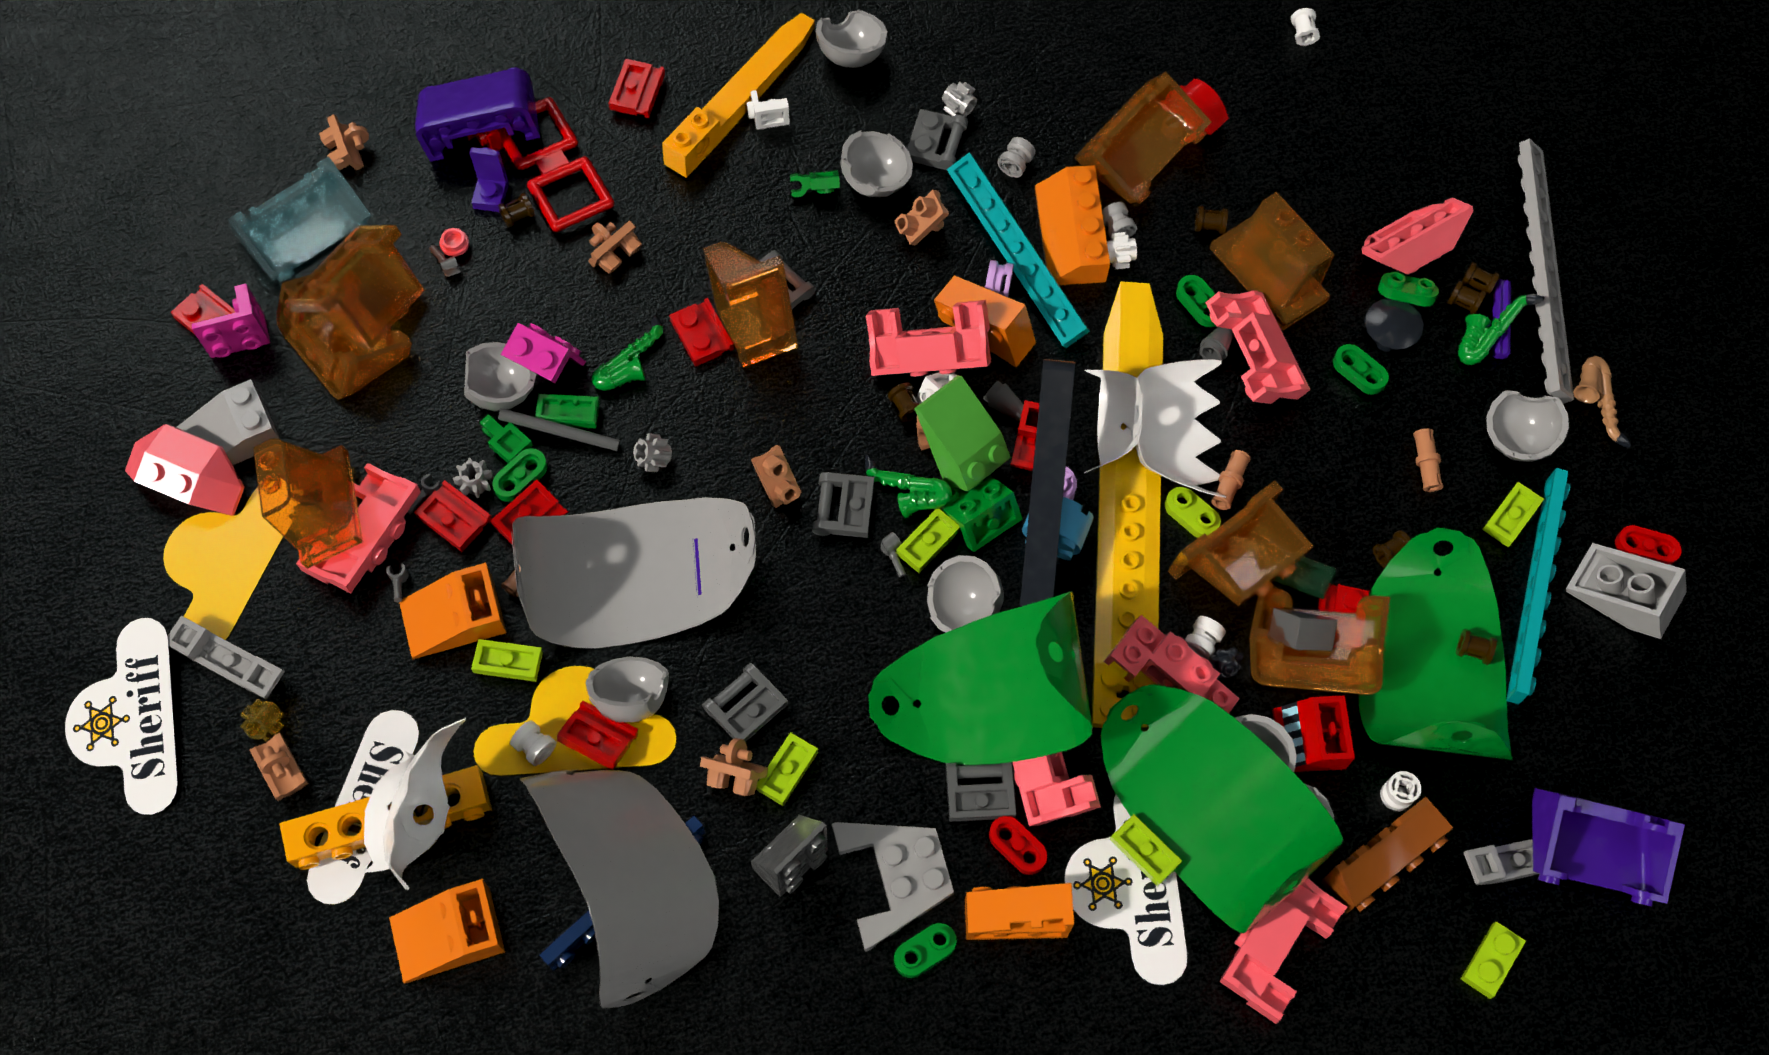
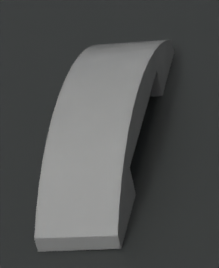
M183 616L179 618L167 636L168 646L265 699L269 697L285 672Z
M1532 839L1498 847L1491 845L1463 852L1476 885L1500 883L1539 874L1533 871Z

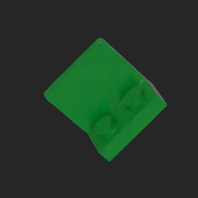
M991 475L987 476L969 492L951 487V500L946 506L939 508L959 524L965 543L973 552L1023 520L1014 492Z

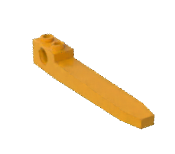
M800 13L781 26L703 109L696 107L662 143L664 165L687 178L748 111L747 102L751 101V91L756 90L759 99L803 49L815 28V20Z

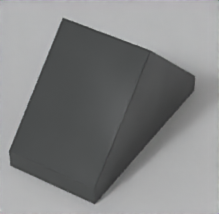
M1274 607L1268 639L1296 650L1332 651L1338 619Z

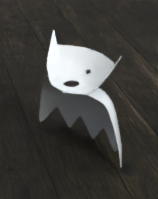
M1207 359L1163 364L1145 369L1137 378L1118 371L1084 370L1101 378L1097 424L1098 452L1101 465L1086 472L1119 459L1135 447L1139 460L1146 469L1189 488L1226 498L1225 495L1198 487V485L1218 481L1220 474L1196 457L1221 443V440L1194 419L1201 413L1220 404L1218 399L1200 388L1194 381L1215 369L1222 361ZM1123 423L1127 426L1124 430L1120 428Z
M466 718L441 728L432 734L416 755L406 752L409 759L391 767L376 783L365 810L364 844L373 864L364 873L391 869L406 890L409 889L408 885L402 880L404 869L427 850L439 835L444 833L450 806L448 805V797L442 778L441 757L447 743ZM419 805H428L434 812L432 821L427 825H419L413 819V811Z

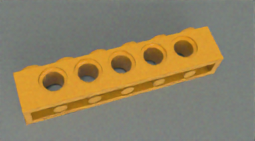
M478 765L442 775L447 797L455 793L461 795L459 803L449 808L444 829L450 827L453 821L463 818L465 821L476 820L483 817L484 812L492 810L484 775ZM370 797L279 823L287 862L295 868L299 867L300 870H306L319 866L320 860L331 857L333 860L345 859L352 856L354 850L366 847L364 844L365 810ZM428 806L424 815L419 817L413 816V819L419 825H427L432 821L434 812ZM356 822H361L362 828L360 832L355 836H348L349 827ZM322 832H328L326 843L321 846H315L316 837Z

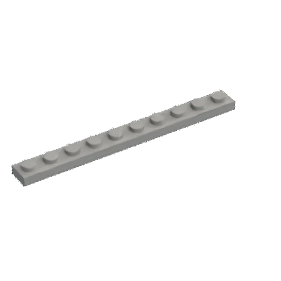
M1529 138L1519 143L1520 155H1518V162L1523 172L1521 186L1526 197L1524 211L1529 222L1526 232L1532 247L1529 257L1535 272L1532 282L1537 295L1544 296V301L1535 304L1541 323L1538 333L1544 348L1541 358L1547 373L1544 383L1549 395L1558 397L1562 403H1567L1574 400L1544 154L1543 150Z

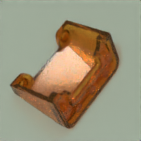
M1164 72L1145 83L1080 150L1074 159L1081 166L1095 165L1097 179L1128 203L1137 202L1140 204L1151 193L1149 190L1151 186L1150 181L1184 145L1190 142L1198 143L1207 134L1205 129L1211 123V120L1169 74Z
M345 264L283 282L276 313L277 325L282 335L336 399H342L354 394L408 357L412 346L409 337L400 330L390 331L386 335L358 302V295L361 289L360 281Z
M1260 587L1250 632V661L1253 679L1266 686L1364 695L1377 693L1382 687L1384 677L1390 597L1366 596L1358 602L1355 614L1293 609L1292 598L1286 591L1277 588ZM1278 607L1338 619L1333 650H1296L1284 645L1283 642L1273 639L1269 635L1273 608Z

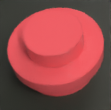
M450 228L443 232L439 244L444 254L452 257L460 256L467 251L469 239L466 233L460 229Z

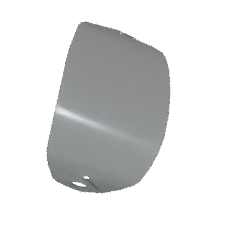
M704 497L646 503L584 514L524 516L516 518L512 523V545L517 592L530 629L536 636L544 640L569 647L603 648L632 644L678 633L703 624L721 615L731 606L750 576L756 558L754 517L743 502L731 499ZM746 528H748L749 531V542L747 546H745L744 543V532ZM697 538L702 592L701 595H698V586L696 592L697 572L695 577L696 558L694 563L695 544L693 549L694 539ZM731 544H735L734 551L730 550Z
M562 770L519 778L527 786L529 793L538 805L556 844L570 866L586 899L599 951L601 978L599 995L602 1008L625 1006L648 997L685 974L706 957L712 948L718 928L719 899L715 876L700 845L684 821L653 785L637 774L617 770L586 772ZM652 978L651 981L645 983L647 979ZM642 992L641 994H639V995H637V996H634V997H632V998L626 999L627 997H629V996H631V995H633V994H635V993Z

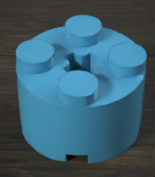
M1063 497L1057 557L1071 560L1073 555L1081 552L1094 517L1090 511L1086 516L1081 512L1082 505L1066 497ZM1028 516L1022 528V532L1026 537L1028 527Z

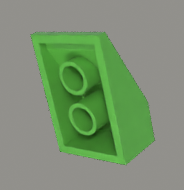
M957 375L914 408L941 477L949 486L969 492L1011 458L1001 431L962 376Z

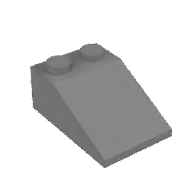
M251 379L220 392L176 427L222 446L232 465L282 445L265 402Z
M1592 543L1569 582L1566 592L1630 630L1661 639L1687 592L1686 570Z

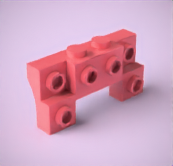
M1254 290L1241 294L1217 292L1205 302L1210 311L1212 322L1217 327L1232 329L1249 364L1250 370L1243 374L1241 378L1246 386V394L1253 402L1272 404L1278 398L1298 400L1310 391L1308 383L1262 292Z
M986 300L957 302L953 306L955 326L919 330L902 331L899 308L870 310L866 314L869 334L872 376L910 373V376L915 377L926 375L928 371L939 370V374H950L962 368L987 367L991 363L987 333L990 330Z
M369 463L364 467L367 476L360 485L353 483L351 486L354 495L363 499V501L334 541L333 546L335 549L314 538L311 544L315 549L306 561L299 559L296 563L301 571L327 585L331 583L350 594L366 571L372 573L374 568L385 560L388 548L394 539L400 538L404 532L406 524L404 516L421 493L417 484L405 478L389 474Z
M1142 615L1131 624L1114 649L1103 661L1108 666L1114 661L1127 672L1124 677L1127 682H1130L1142 671L1157 685L1182 689L1211 700L1227 713H1230L1240 699L1217 680L1220 673L1213 668L1209 660L1195 653L1183 638L1175 636L1172 632L1167 635L1163 634Z
M1062 752L1013 762L1015 770L1014 779L1020 789L1029 826L1042 825L1101 807L1093 776L1081 775L1069 779Z
M1307 878L1292 894L1259 920L1251 929L1239 934L1234 943L1239 946V949L1219 982L1248 1001L1247 1005L1276 1024L1281 1020L1284 1015L1282 1013L1297 991L1274 977V975L1277 973L1304 926L1309 927L1327 939L1332 934L1333 927L1339 917L1345 912L1347 906L1328 895Z

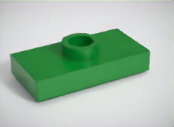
M538 394L535 417L571 427L596 429L600 400L599 397Z

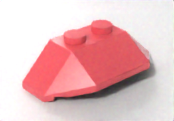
M1450 198L1445 200L1443 204H1433L1412 211L1369 235L1362 247V254L1407 275L1416 272L1422 266L1439 259L1442 255L1454 249L1473 213V206L1458 199Z
M169 424L161 426L135 442L125 472L139 484L184 503L231 516L235 515L245 488L241 479H238L235 469L222 446Z

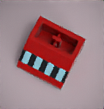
M1345 695L1311 697L1272 710L1274 721L1282 725L1293 739L1297 754L1294 772L1345 770L1355 759Z

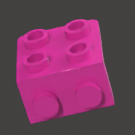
M517 323L500 354L553 383H556L568 359L581 366H584L586 362L579 357L581 351L573 347L572 344L557 336H551L545 330L532 323L528 327Z

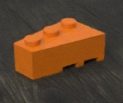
M954 275L934 299L939 318L944 323L953 327L955 326L953 306L957 302L986 300L990 330L987 332L990 351L1014 367H1017L1036 344L1026 305Z
M1072 883L1031 887L1012 886L998 890H992L990 887L973 888L972 892H967L965 897L966 940L1067 938L1074 925Z

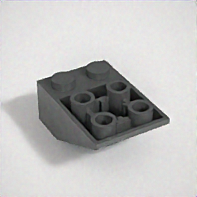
M798 815L751 861L752 869L780 897L786 891L791 894L803 882L804 879L801 876L810 868L813 870L817 869L826 860L827 855L825 853L828 851L827 826L821 821Z

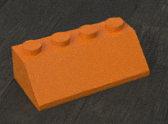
M1095 165L1066 167L1035 185L1045 265L1059 285L1106 282L1110 259Z

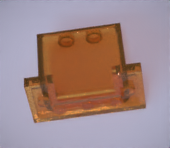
M1277 192L1264 199L1250 218L1211 242L1210 249L1248 292L1254 290L1263 293L1278 325L1283 330L1328 302L1330 294L1321 284L1334 253Z
M364 225L357 226L291 294L284 304L290 312L322 314L359 348L372 349L381 338L390 333L391 327L397 320L408 313V308L425 289L394 246L396 240L402 235L397 226Z
M719 242L703 248L716 311L737 349L742 366L746 367L797 348L798 344L784 263L780 256L761 262L727 242Z
M275 438L254 447L262 517L299 551L300 563L308 569L363 542L349 452L342 445L324 454H319Z
M1274 480L1253 496L1243 510L1208 536L1204 533L1184 548L1168 572L1177 580L1192 569L1237 606H1241L1255 594L1261 598L1274 587L1271 582L1280 576L1284 580L1297 569L1295 563L1303 558L1312 549L1313 545L1275 503L1276 498L1283 489Z

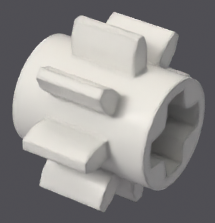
M1125 232L1111 233L1112 240L1107 241L1110 263L1113 264L1115 269L1130 268L1129 262L1137 259L1135 239H1128V235Z

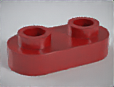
M1635 525L1626 526L1615 538L1617 550L1672 565L1679 559L1682 551L1680 543L1674 537ZM1627 541H1630L1631 543H1633L1634 548L1631 547V546L1627 543ZM1657 550H1661L1665 556H1661Z
M1001 816L993 821L989 831L991 844L1021 873L1033 875L1040 872L1047 860V851L1043 844L1018 820L1011 816ZM1001 831H1008L1011 834V838L1003 840L999 833ZM1025 854H1032L1035 857V862L1027 863L1023 856Z

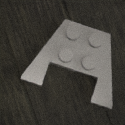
M832 823L839 855L868 847L874 848L890 911L857 919L865 951L871 950L878 943L897 933L902 927L921 917L954 894L936 828Z

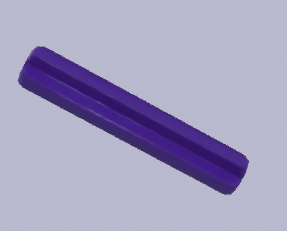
M1498 279L1493 288V319H1499L1500 314L1506 310V306L1511 304V283L1509 280ZM1511 324L1492 347V355L1495 359H1507L1508 355H1510Z

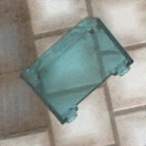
M329 156L316 164L318 168L311 173L312 176L309 172L306 173L303 179L257 208L253 206L249 209V216L247 214L243 215L240 211L228 219L230 230L271 281L278 279L282 283L295 274L293 270L351 232L357 235L369 227L367 221L371 218V214Z

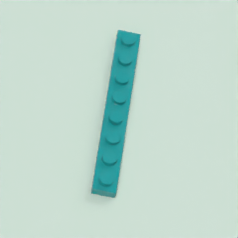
M970 152L946 169L1006 261L1014 264V273L1062 346L1067 348L1090 332Z
M1559 468L1552 472L1545 483L1544 500L1541 505L1506 698L1508 702L1520 704L1527 696H1531L1536 686V678L1532 677L1534 667L1538 665L1541 657V649L1537 648L1539 638H1542L1546 629V620H1542L1544 610L1548 608L1551 600V592H1547L1548 584L1552 582L1556 572V565L1552 564L1553 556L1557 554L1560 547L1561 538L1557 537V533L1566 515V511L1562 510L1563 501L1567 499L1570 491V484L1566 483L1568 471Z

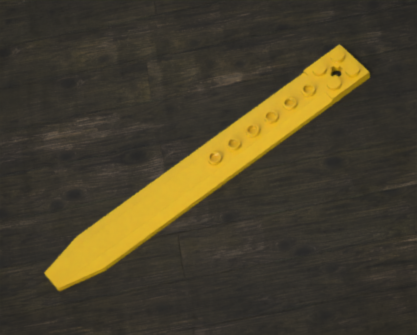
M1120 282L1104 331L1102 370L1123 372L1137 378L1145 369L1163 365V333L1150 284ZM1123 423L1120 428L1124 430L1127 426ZM1135 447L1119 459L1099 467L1092 727L1102 728L1110 708L1122 699L1118 698L1116 693L1119 694L1122 690H1127L1131 693L1145 685H1157L1142 671L1130 682H1127L1124 679L1127 672L1116 662L1113 661L1109 666L1103 662L1127 629L1140 615L1158 629L1161 475L1146 469L1141 464ZM1130 705L1125 708L1121 718L1123 720L1132 718L1137 713L1138 706ZM1143 724L1141 726L1142 731H1147L1149 729L1148 724Z

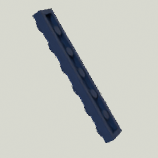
M693 816L685 824L700 845L704 839L702 836L705 834L703 824ZM589 910L540 954V957L552 971L558 966L560 969L567 966L575 958V951L584 943L588 945L596 940Z

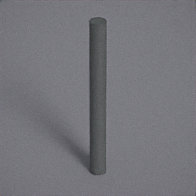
M500 409L498 420L614 451L618 450L620 440L507 409Z

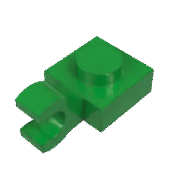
M838 171L812 172L810 175L799 173L790 175V181H799L802 184L800 189L791 190L793 197L803 196L810 188L811 190H817V193L821 194L832 193L834 188H840Z
M487 415L479 422L483 426L482 431L491 438L488 441L489 447L507 463L521 451L530 449L533 446L532 441L512 423H508L503 428L490 415Z

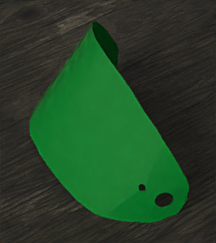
M1436 528L1427 533L1417 535L1389 561L1371 589L1367 604L1362 647L1359 651L1358 694L1359 712L1363 727L1370 739L1378 744L1513 760L1508 732L1506 670L1498 604L1479 546L1474 539L1464 535L1461 531ZM1446 540L1452 543L1453 551L1448 555H1437L1433 550L1434 545L1439 541ZM1437 568H1440L1442 572L1440 576H1435L1433 573ZM1464 629H1468L1471 634L1483 638H1497L1495 654L1489 665L1483 664L1481 659L1468 655L1457 656V643Z
M1072 591L973 621L936 636L906 653L882 670L874 679L869 693L870 718L876 723L880 732L890 741L918 755L943 763H956L957 765L1017 762L1070 750L1084 743L1092 735V721ZM887 696H893L899 702V710L895 715H887L883 711L882 701ZM915 700L921 701L919 708L913 706Z
M1151 684L1142 686L1127 694L1110 708L1107 719L1102 726L1101 742L1105 767L1114 792L1129 815L1132 816L1134 814L1182 860L1174 872L1213 913L1239 933L1247 932L1286 897L1292 894L1342 844L1343 837L1339 827L1311 790L1262 740L1211 700L1182 689ZM1130 705H1137L1138 711L1132 718L1128 720L1121 718L1125 708ZM1143 724H1148L1149 729L1147 731L1141 730Z

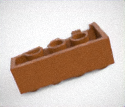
M1424 797L1396 819L1390 827H1386L1372 838L1366 846L1363 845L1345 861L1338 864L1320 883L1334 899L1347 906L1346 914L1355 907L1361 912L1376 900L1371 894L1381 887L1386 892L1400 880L1396 875L1403 868L1411 872L1424 861L1421 856L1424 851L1429 848L1434 853L1449 840L1444 835L1453 827L1429 799Z

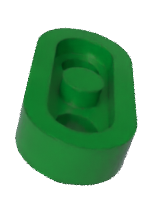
M1399 272L1382 275L1378 285V291L1386 298L1424 307L1432 306L1439 294V289L1433 281L1426 278L1419 279L1406 276Z
M1196 275L1183 277L1179 281L1176 290L1178 300L1200 325L1204 327L1216 326L1210 316L1204 314L1206 312L1210 313L1205 302L1215 295L1214 291L1202 278ZM1186 292H1193L1195 295L1191 296Z
M1352 344L1343 345L1337 350L1333 358L1334 368L1362 392L1374 395L1382 392L1389 379L1387 370L1359 347ZM1344 361H1349L1352 365H1347ZM1367 379L1373 380L1375 384L1368 382Z
M533 448L521 451L495 475L492 486L496 496L502 501L512 502L535 480L539 481L547 471V462L544 454ZM530 465H537L534 470L527 469ZM509 485L515 486L514 489L511 491L505 490V488Z
M936 923L901 944L894 955V965L898 973L907 978H915L948 958L956 947L957 939L955 932L946 924ZM936 935H942L945 937L946 943L941 946L936 945L933 938ZM908 953H914L918 960L914 964H909L905 961V956Z

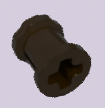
M525 193L520 194L519 198L507 204H497L499 212L508 228L513 227V223L523 218L535 216L533 207Z
M1198 206L1195 231L1200 232L1202 229L1219 231V234H1225L1228 209L1222 208L1221 211L1206 210L1203 206Z
M1472 262L1462 282L1465 286L1468 285L1479 291H1485V297L1488 298L1500 274L1496 272L1491 274L1478 268L1477 263Z
M1459 280L1447 303L1450 305L1456 304L1469 310L1470 314H1476L1486 292L1483 290L1481 292L1475 291L1463 285V282Z
M907 382L897 385L888 393V399L895 403L903 423L911 422L917 418L914 408L921 404L918 403L912 392V384Z
M1399 530L1386 543L1375 545L1373 547V554L1377 562L1385 569L1389 561L1411 538L1405 532Z
M1464 629L1457 643L1456 654L1460 657L1468 655L1481 659L1483 664L1489 665L1495 654L1497 638H1483L1471 634L1468 629Z

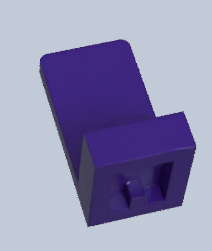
M471 148L470 156L478 178L471 202L473 209L499 212L497 204H504L509 186L500 152L491 148Z

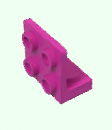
M247 284L234 286L237 298L232 299L235 313L192 324V331L211 358L226 357L234 352L246 349L253 350L261 345L270 343L264 312Z

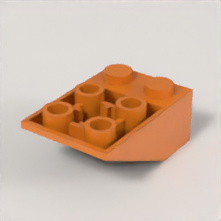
M486 563L454 571L399 602L412 659L477 642L478 639L484 640L507 633L494 580Z
M483 879L448 889L389 917L404 984L505 952L490 888Z

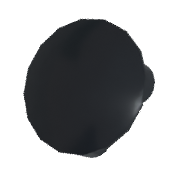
M1389 298L1381 299L1372 304L1364 317L1368 334L1377 343V347L1385 352H1389L1392 349H1407L1416 344L1423 333L1424 324L1422 317L1416 308L1409 303Z

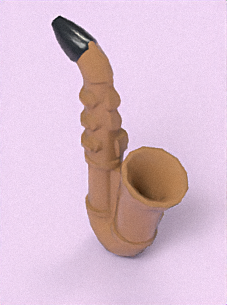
M1599 356L1590 357L1582 366L1581 381L1573 391L1574 397L1583 403L1598 402V407L1602 408L1601 414L1604 417L1602 421L1606 426L1609 437L1615 443L1629 448L1631 446L1629 439L1617 428L1616 401H1614V394L1612 393V375L1609 365Z

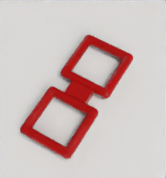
M546 97L535 102L537 114L547 110L564 140L523 157L511 135H508L506 128L497 130L499 131L504 148L518 170H524L533 165L537 166L541 175L530 179L527 182V187L554 232H559L612 208L615 202L588 157L583 156L568 162L563 152L576 147L578 139L554 99ZM583 170L600 200L558 218L541 187Z

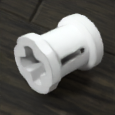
M1311 8L1297 10L1291 16V22L1297 32L1295 39L1297 44L1301 46L1313 44L1320 38L1319 30L1314 22L1316 13Z

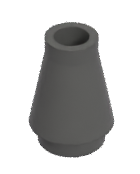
M1218 327L1204 338L1200 343L1202 358L1205 360L1215 359L1221 361L1226 359L1234 337L1232 329Z
M996 381L983 399L988 403V407L1018 423L1021 419L1024 404L1007 383L1002 384L1000 381Z

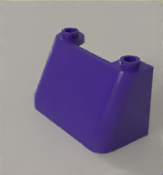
M514 67L477 77L428 86L421 90L418 95L415 120L416 137L430 162L444 159L443 149L446 146L448 149L453 148L452 139L500 128H506L509 136L514 135L515 130L524 133L526 140L540 138L533 84L529 74L520 68Z
M1535 788L1532 798L1533 871L1539 873L1538 880L1559 885L1560 879H1570L1631 894V901L1639 904L1652 906L1653 901L1667 904L1685 824Z

